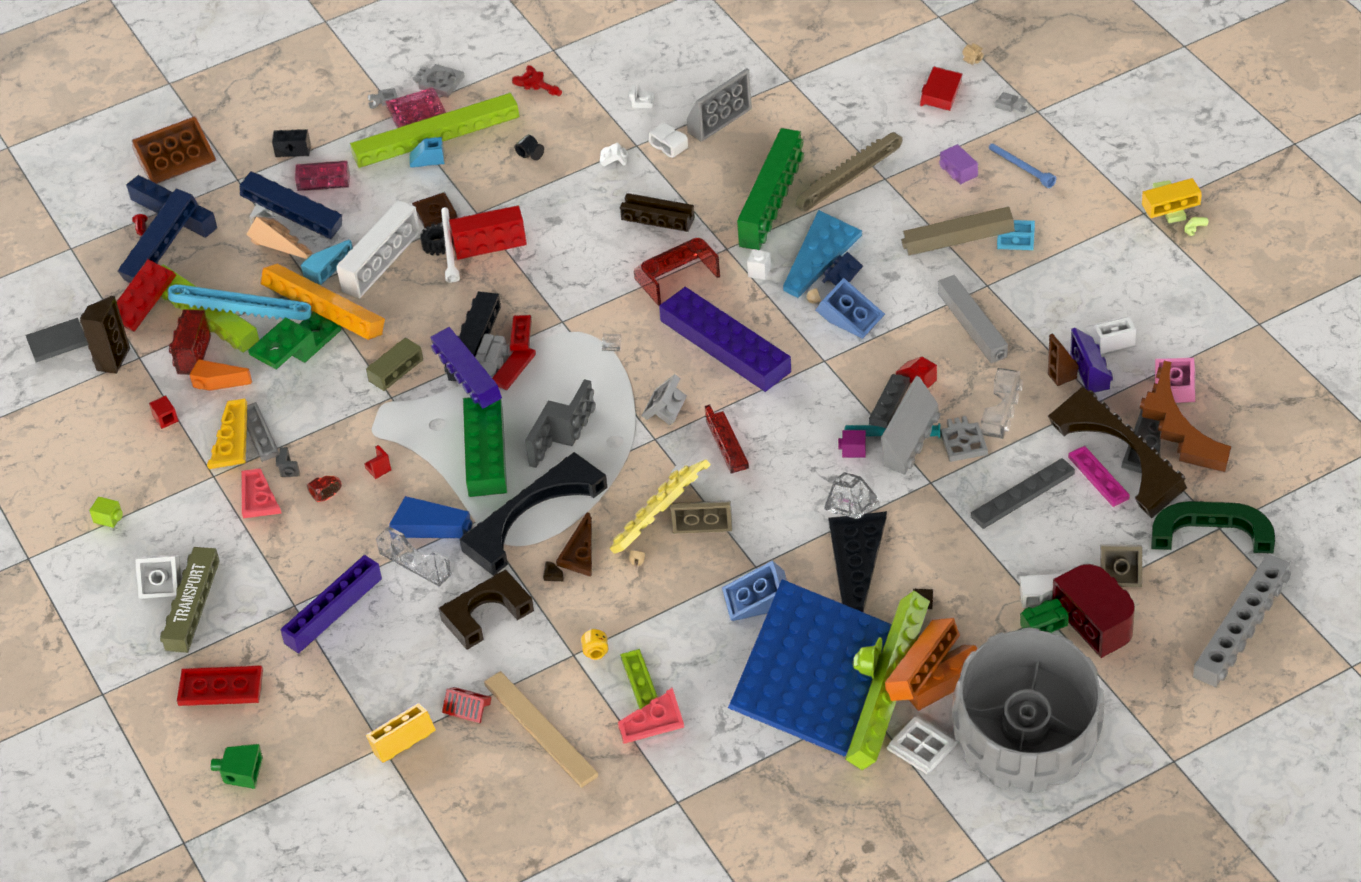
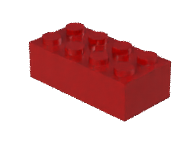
M519 205L449 220L457 260L527 245L524 222Z

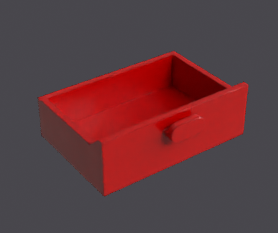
M933 66L926 85H923L921 91L920 106L929 105L950 111L961 85L963 74Z

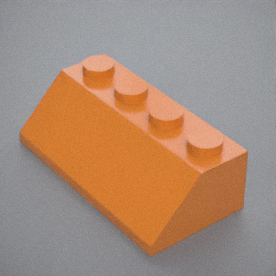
M961 645L948 652L916 697L909 700L912 705L919 711L953 693L960 678L963 663L970 653L978 648L975 645Z

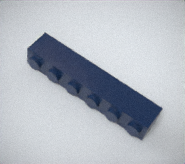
M250 171L240 184L241 197L332 240L342 226V214L338 211L331 210L321 203H317L306 196L294 192L290 188H285L277 182L263 177L261 174Z
M137 175L126 184L132 201L157 214L173 193L140 175ZM198 205L183 227L206 238L217 229L214 213Z
M176 188L169 196L167 202L150 223L145 233L140 237L135 247L130 251L128 257L120 265L118 272L124 281L130 283L147 260L156 264L159 262L199 205L192 194Z

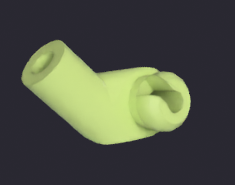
M1192 217L1184 227L1185 233L1193 236L1197 226L1208 225V218Z

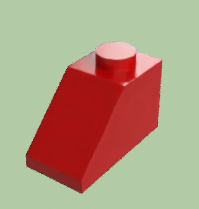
M918 357L907 361L896 371V375L910 377V383L918 376L925 386L929 388L937 381V365L924 357Z

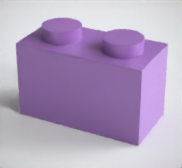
M958 144L940 152L939 164L941 168L946 170L952 179H955L960 185L978 176V163Z

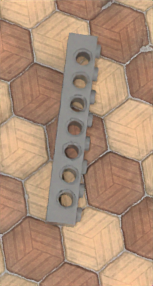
M1267 553L1195 663L1193 678L1217 687L1220 681L1225 680L1228 668L1230 666L1233 667L1237 660V654L1239 652L1242 653L1245 649L1246 640L1248 638L1251 639L1254 635L1255 626L1257 624L1260 625L1263 621L1264 612L1271 609L1274 597L1280 595L1283 583L1289 581L1291 576L1289 562Z

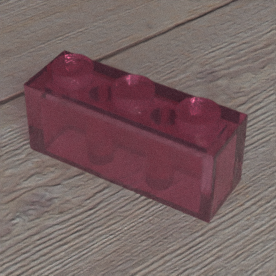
M348 161L296 164L295 182L297 191L349 187L350 171Z

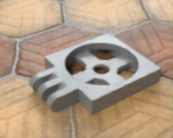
M435 64L431 69L421 67L420 71L413 77V80L419 83V89L449 97L464 79L465 75L463 71ZM437 72L444 73L440 77L434 76ZM450 76L456 77L455 81H451L448 79L450 78ZM428 82H434L435 85L431 86L428 84Z
M966 416L962 417L961 423L959 417L954 418L955 424L952 423L951 419H947L948 428L941 429V437L950 462L988 455V449L978 422L969 424ZM966 432L972 433V434H974V435H973V436H970V435L966 434ZM956 433L958 434L956 439L949 440L951 436ZM962 439H966L968 442L961 443L960 441ZM972 443H981L979 449L971 450L970 445ZM960 446L963 451L955 453L951 447Z

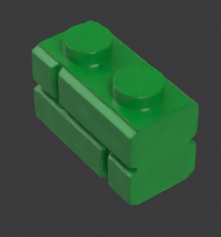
M1058 598L1051 601L1046 600L1039 606L1024 609L1020 613V625L1022 628L1039 629V631L1051 633L1068 626L1069 615L1065 608L1062 607Z

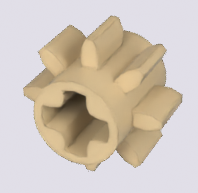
M975 43L965 46L962 52L965 56L963 60L971 65L979 63L983 59V53L981 52L983 48Z

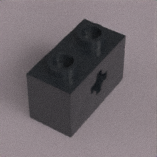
M308 129L275 130L272 138L275 157L309 156L311 142Z

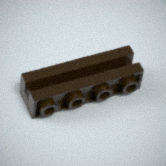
M626 193L624 197L625 203L622 202L620 205L621 220L688 232L695 219L694 205Z

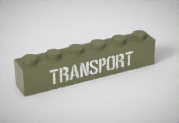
M193 547L192 553L188 555L187 567L182 572L181 584L177 586V595L175 600H172L170 615H167L165 629L160 634V641L163 643L165 651L189 652L220 562L216 548Z

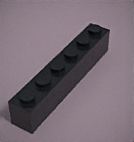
M478 291L476 297L472 300L470 311H467L466 321L461 325V332L458 337L474 357L484 335L490 334L501 309L500 297L497 293ZM445 364L444 371L447 373L448 381H456L454 373L450 374Z

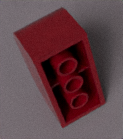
M1083 564L1053 579L1052 600L1058 598L1062 607L1065 608L1069 615L1068 623L1100 658L1107 656L1130 642L1133 636L1135 604L1128 591L1123 590L1114 577H1111L1103 568L1097 565Z

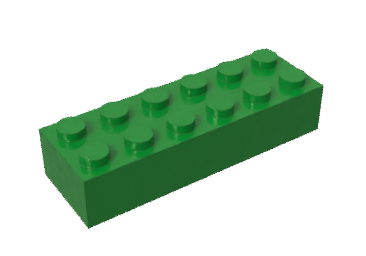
M471 397L463 398L465 470L468 496L507 493L502 400L500 399L482 409L478 403L475 404L472 401Z

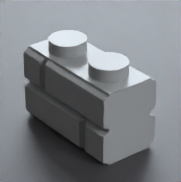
M485 334L478 348L475 358L489 375L497 373L498 369L503 365L504 355L507 356L509 346L506 344L505 337Z

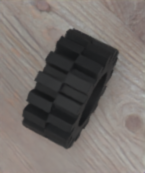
M431 224L432 227L427 226L426 230L423 229L420 234L423 251L427 254L430 253L432 256L434 253H436V256H440L439 253L444 255L446 248L443 226L441 224H437V226Z

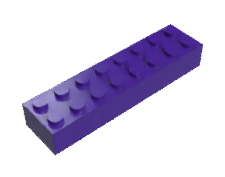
M686 286L659 305L662 323L764 392L768 391L792 372L791 356Z

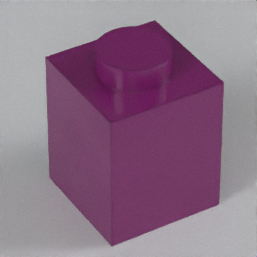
M842 430V438H838V450H842V458H866V430Z

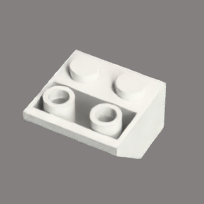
M1130 317L1086 326L1088 334L1093 337L1095 344L1099 345L1101 354L1135 346L1136 328Z

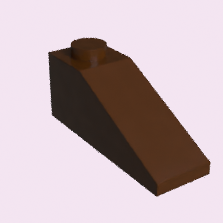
M1052 333L1049 335L1048 375L1057 386L1077 379L1079 365Z

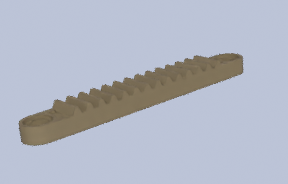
M892 132L882 139H876V143L872 142L871 146H866V150L861 149V153L857 152L856 156H851V160L846 159V163H841V167L836 166V170L832 169L831 174L826 173V177L821 176V180H815V184L811 183L810 188L798 196L796 206L804 212L810 210L898 150L903 138L897 133Z

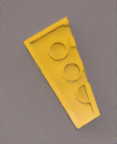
M245 398L227 401L221 419L222 425L216 434V444L212 447V456L207 463L209 469L246 463L247 401Z

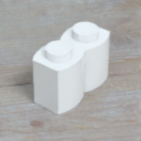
M662 123L648 133L649 143L654 148L662 150L664 154L671 158H674L688 148L687 136L684 133L675 131L673 126Z

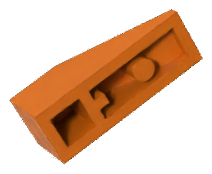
M198 359L190 373L193 388L208 391L252 383L248 368Z

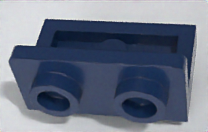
M846 252L843 257L839 255L833 261L834 267L829 266L823 273L825 278L822 282L825 283L827 280H830L836 286L845 278L850 283L863 265L850 253Z

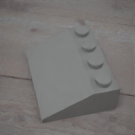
M748 68L695 102L687 118V131L690 135L702 142L752 109L750 73Z
M918 376L915 377L882 435L884 466L904 475L908 468L911 469L913 467L916 454H920L925 438L928 439L932 432L931 427L940 418L938 403Z

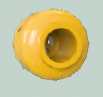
M591 629L582 635V650L586 657L598 660L607 654L609 647L607 635L604 631Z

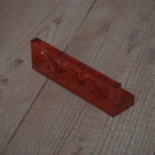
M706 405V423L730 473L749 469L746 456L724 411L714 414L711 405Z

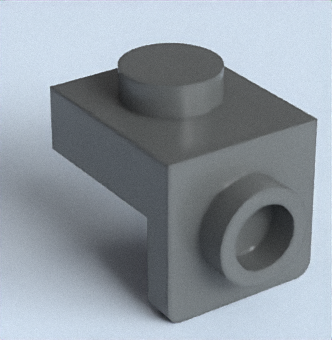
M280 447L279 455L276 456V466L279 467L281 477L300 476L298 462L291 461L288 447Z

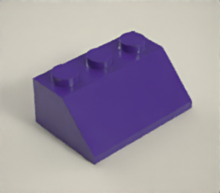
M1071 328L1070 355L1079 365L1078 373L1086 390H1092L1094 393L1109 390L1110 382L1113 381V375L1111 370L1107 369L1106 359L1101 356L1099 345L1095 344L1092 336L1077 328Z

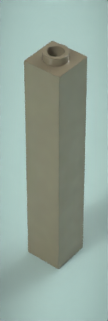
M1008 206L903 231L904 238L901 241L903 249H907L910 256L1014 232V221Z

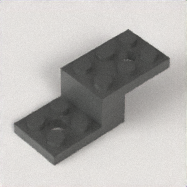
M583 380L570 405L547 401L525 440L530 467L537 468L539 462L543 461L547 448L551 447L552 441L573 446L575 441L580 438L582 428L587 425L588 418L595 411L596 407L593 399L594 389H592L590 380Z

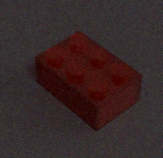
M183 309L181 317H178V326L173 332V341L169 344V353L172 354V364L176 368L177 374L190 375L198 359L204 360L211 339L205 310Z

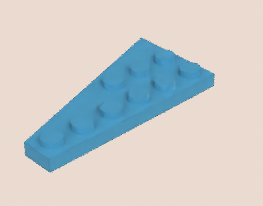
M818 210L783 285V291L799 298L829 266L833 265V261L839 255L842 256L862 236V230Z

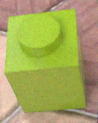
M99 496L89 510L93 523L112 528L121 520L123 514L119 501Z

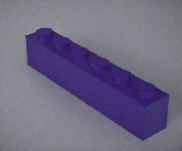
M450 326L430 337L433 343L430 346L434 354H439L438 356L442 364H446L450 374L454 373L458 384L462 383L464 391L467 394L470 393V397L475 404L478 403L483 409L502 399L496 382Z
M363 555L280 629L284 644L299 654L382 579L379 563Z

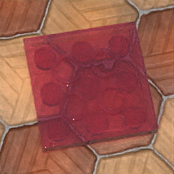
M434 87L385 101L396 128L446 113Z

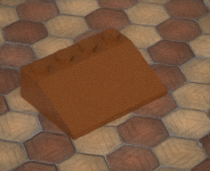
M196 116L132 140V149L148 179L156 184L216 161Z

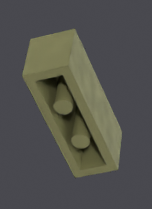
M405 337L366 368L368 381L385 391L423 361L421 347Z

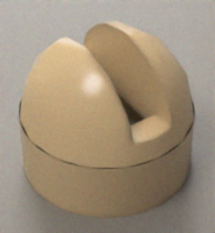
M817 288L811 289L807 293V300L812 304L821 302Z
M630 551V563L634 565L635 561H637L638 566L642 565L646 553Z

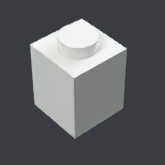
M752 250L747 260L748 277L766 280L771 269L770 252Z

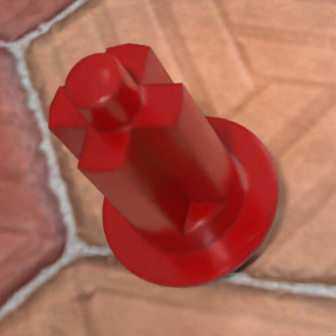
M136 214L132 217L139 236H142L146 231L145 222H147L148 217L144 214Z

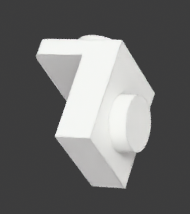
M617 142L601 150L600 163L606 166L619 160L624 166L627 164L628 153Z

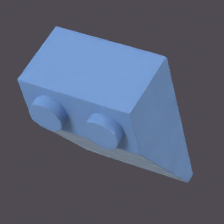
M845 278L832 289L816 308V311L828 322L862 339L885 315Z
M773 560L722 587L732 621L768 613L781 580L787 581L785 571Z

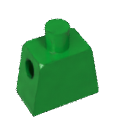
M260 745L227 747L224 751L223 759L212 758L211 771H220L225 784L255 789L263 758Z

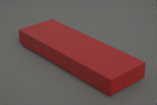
M531 315L513 316L510 351L529 350L532 324Z
M529 348L527 351H514L492 378L498 387L508 390L534 358L536 350Z

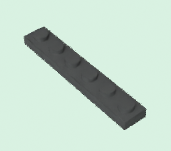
M1061 458L972 511L971 518L984 529L1073 476L1075 469Z

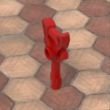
M527 65L524 74L512 78V84L524 87L526 90L530 88L533 90L543 88L553 96H561L562 90L559 87L545 83L543 72H537L531 65Z

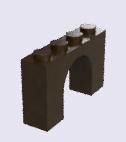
M506 569L439 607L441 621L466 650L484 640L481 626L471 616L478 606L485 603L501 604L508 609L517 621L534 611L532 597Z

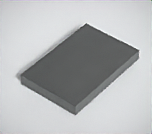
M78 318L25 335L35 362L88 345Z

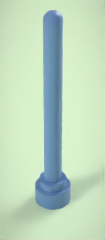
M993 143L989 145L991 151L1039 178L1043 186L1047 188L1054 186L1056 182L1055 175L1042 173Z

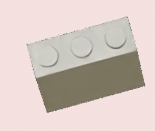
M731 501L680 502L670 505L673 534L732 531Z

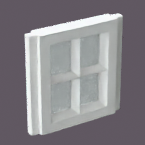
M917 715L893 738L887 746V750L928 775L951 752L958 741H955V737Z

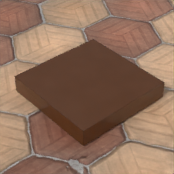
M445 192L412 203L416 207L417 216L424 228L427 226L431 227V224L443 223L441 210L444 207L449 211V219L458 218Z

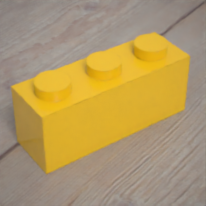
M1190 178L1142 191V206L1148 216L1154 218L1201 205L1202 191L1195 180Z
M418 703L370 732L366 737L374 755L384 763L394 758L395 755L403 750L409 749L419 740L427 738L436 729L428 711Z

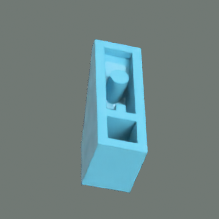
M346 240L312 254L301 264L303 277L318 285L324 283L337 270L336 266L353 249L351 241Z

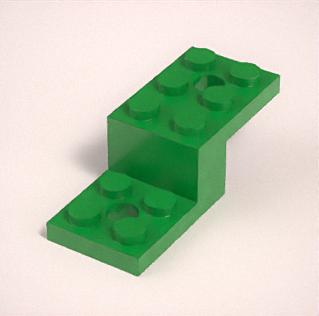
M315 312L311 313L309 319L303 320L299 324L285 317L255 343L248 352L250 356L276 370L291 356L306 363L341 331V326Z

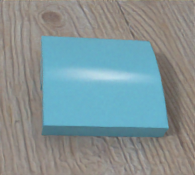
M1013 220L1015 231L998 235L997 249L1034 250L1035 221Z

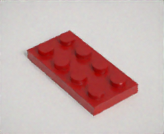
M150 260L145 262L116 301L125 328L133 332L136 331L176 277L173 271Z
M237 666L181 669L177 704L178 706L259 703L263 667Z

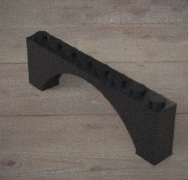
M573 452L542 477L536 479L526 489H523L513 499L507 501L497 511H494L484 521L478 523L468 533H465L460 538L462 552L494 576L508 565L506 552L504 551L505 538L512 524L521 514L536 504L557 497L583 495L595 498L608 488L606 474Z

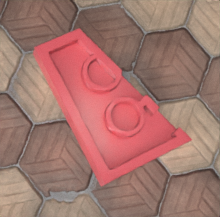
M261 468L241 471L243 518L282 514Z
M670 688L664 695L659 698L656 697L650 701V704L634 711L618 722L624 744L684 728V722L673 688Z

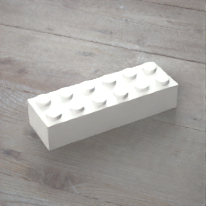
M398 200L369 232L359 240L358 244L348 252L344 259L338 263L336 267L343 293L360 299L420 234L415 206Z

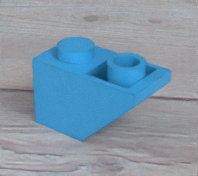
M442 137L424 139L410 153V167L445 164Z

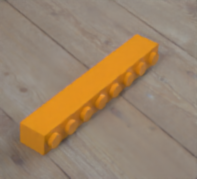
M279 264L263 268L261 285L292 301L310 304L311 311L367 340L382 335L385 318Z

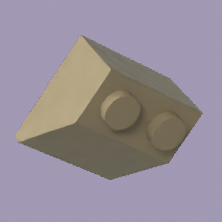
M1100 544V567L1111 577H1114L1120 587H1142V546Z

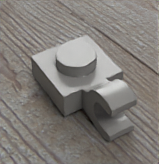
M395 88L380 90L378 94L368 95L369 101H373L368 103L371 109L376 108L380 103L382 106L399 103Z
M1003 92L996 100L995 107L1010 112L1013 109L1025 112L1027 106H1024V104L1027 102V99Z

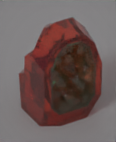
M336 476L317 477L307 484V489L316 502H322L334 496L341 488L342 483Z

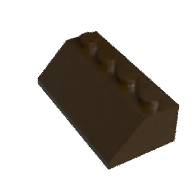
M110 296L87 306L84 313L80 316V323L83 326L84 336L87 339L88 349L91 352L96 371L117 374L130 350V345L115 296Z

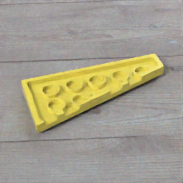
M705 459L689 467L686 465L680 471L675 470L668 477L670 480L658 488L659 492L657 495H653L646 502L648 505L645 508H641L635 514L636 519L634 521L631 520L625 525V531L613 539L614 544L609 549L614 554L625 550L641 534L639 529L642 530L655 520V515L660 511L663 512L684 492L683 486L686 487L691 482H694L698 478L697 473L704 469L706 470L711 464Z

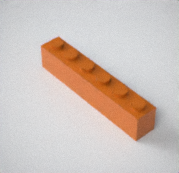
M954 618L931 620L885 682V689L889 693L891 701L910 700L916 697L960 636Z

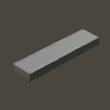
M257 402L247 405V430L261 461L279 455V451Z

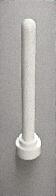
M444 207L441 212L448 265L445 271V280L449 283L459 281L460 275L454 263L449 211Z

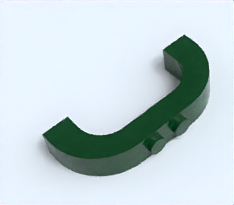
M1204 501L1179 502L1163 509L1156 516L1152 526L1151 549L1171 550L1173 534L1183 527L1237 528L1246 532L1252 539L1253 553L1274 554L1275 531L1272 523L1261 511L1245 504Z

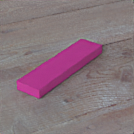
M1086 446L1068 454V458L1112 507L1129 500V493Z

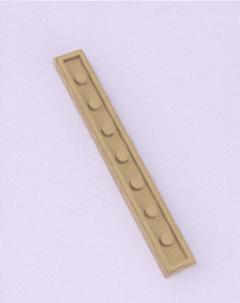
M501 671L484 681L485 687L581 788L598 778V772Z

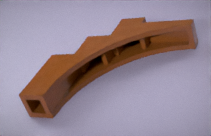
M1164 360L1163 366L1158 367L1156 378L1159 379L1158 384L1154 383L1152 392L1148 391L1146 398L1142 397L1139 409H1143L1142 417L1160 421L1158 431H1161L1160 439L1179 443L1177 453L1180 454L1179 461L1225 472L1232 446L1217 442L1202 434L1182 415L1171 391L1170 370L1172 362Z

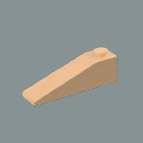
M256 217L246 234L251 238V242L258 246L263 245L305 259L314 254L305 245L297 243L299 239L296 236L290 235V230L274 218Z

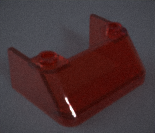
M694 238L638 265L634 269V279L659 306L661 305L660 286L655 278L697 258L706 265L716 278H719V256L703 239Z

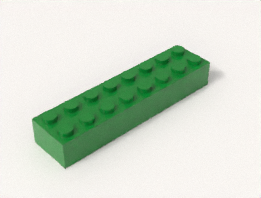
M780 128L738 217L739 247L760 250L762 244H765L767 233L772 229V222L776 220L778 209L783 205V198L788 194V187L793 183L794 174L798 173L799 163L803 162L804 159L801 131Z

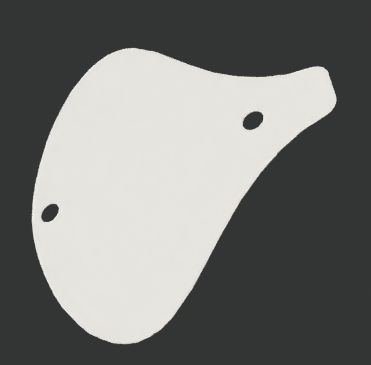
M563 332L529 346V348L536 350L534 358L508 390L499 388L502 396L507 479V493L468 496L465 470L463 398L470 397V393L467 394L462 385L429 397L384 403L378 409L372 426V433L380 439L398 443L428 461L445 478L477 524L484 521L494 511L505 505L507 501L513 499L523 489L534 483L536 479L546 474L565 457H568L573 452L577 453L606 474L608 488L595 498L583 495L562 496L532 506L512 524L504 544L527 546L547 540L573 525L601 499L620 473L633 444L636 413L632 387L627 372L614 351L600 339L590 334ZM583 380H590L592 389H594L593 399L596 407L595 411L590 414L587 425L582 428L580 438L575 441L573 446L552 441L551 447L547 448L543 461L539 462L537 468L530 467L525 440L547 401L570 405ZM434 419H442L445 421V427L434 431L430 429L429 423ZM612 436H619L623 439V444L618 448H611L607 445V440Z

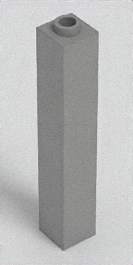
M952 275L938 280L939 296L989 362L993 363L1007 358V342L957 277Z

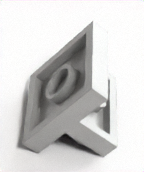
M674 374L657 387L642 417L648 420L656 414L669 425L674 423L687 395L676 388L681 378Z

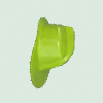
M881 637L878 638L874 646L862 647L854 656L853 667L860 674L871 676L872 680H874V674L881 657Z

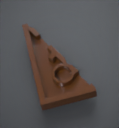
M587 512L557 558L556 565L589 577L592 576V517Z

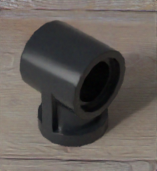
M529 134L514 146L516 153L522 158L531 156L533 160L537 161L544 153V146L539 144Z

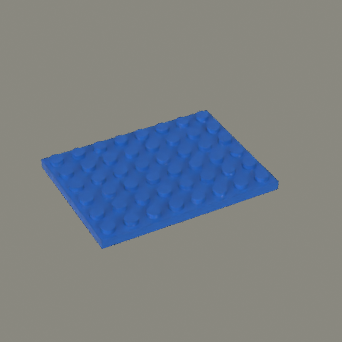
M782 579L728 709L845 757L872 683L871 676L860 674L853 667L854 656L859 652L860 648L874 646L879 637L882 638L883 651L892 624Z

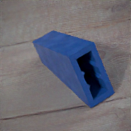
M405 496L389 525L391 535L395 538H461L471 530L472 520L470 519L469 511Z

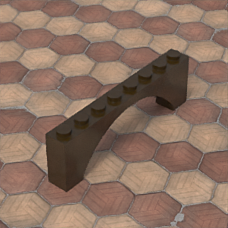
M1082 386L1048 415L1052 426L1064 437L1069 433L1101 432L1115 436L1130 445L1140 458L1142 473L1139 493L1135 496V500L1138 506L1152 519L1187 489L1184 481L1186 480L1185 476L1179 470H1173L1172 464L1166 458L1164 460L1161 459L1159 452L1154 447L1149 448L1146 440L1141 435L1137 437L1129 424L1124 425L1117 413L1114 412L1112 414L1104 401L1100 403L1092 390L1087 391Z

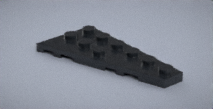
M887 511L828 518L841 602L861 612H864L887 519Z

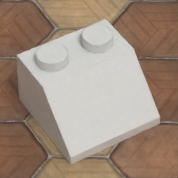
M179 555L135 559L139 599L177 595L176 590L181 578Z

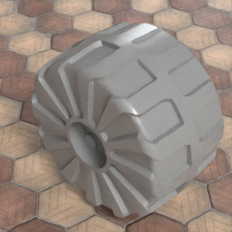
M1023 628V630L998 633L988 638V641L976 651L971 652L963 663L952 702L955 741H960L965 752V761L973 771L979 769L989 777L993 785L1000 788L1018 787L1029 793L1045 791L1048 785L1054 783H1067L1078 775L1082 763L1088 761L1094 753L1101 734L1104 718V691L1100 688L1097 668L1092 660L1073 645L1071 640L1061 635L1057 636L1035 628Z

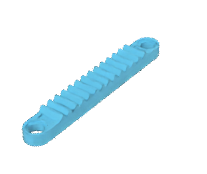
M172 285L168 288V298L170 301L189 304L190 308L196 305L197 309L203 306L205 310L210 307L212 311L217 308L219 312L224 309L226 313L231 310L233 314L238 311L240 315L246 312L247 316L253 313L254 317L260 314L262 318L267 315L269 319L274 316L276 320L279 317L282 320L285 317L296 320H306L311 317V306L305 302L185 285Z

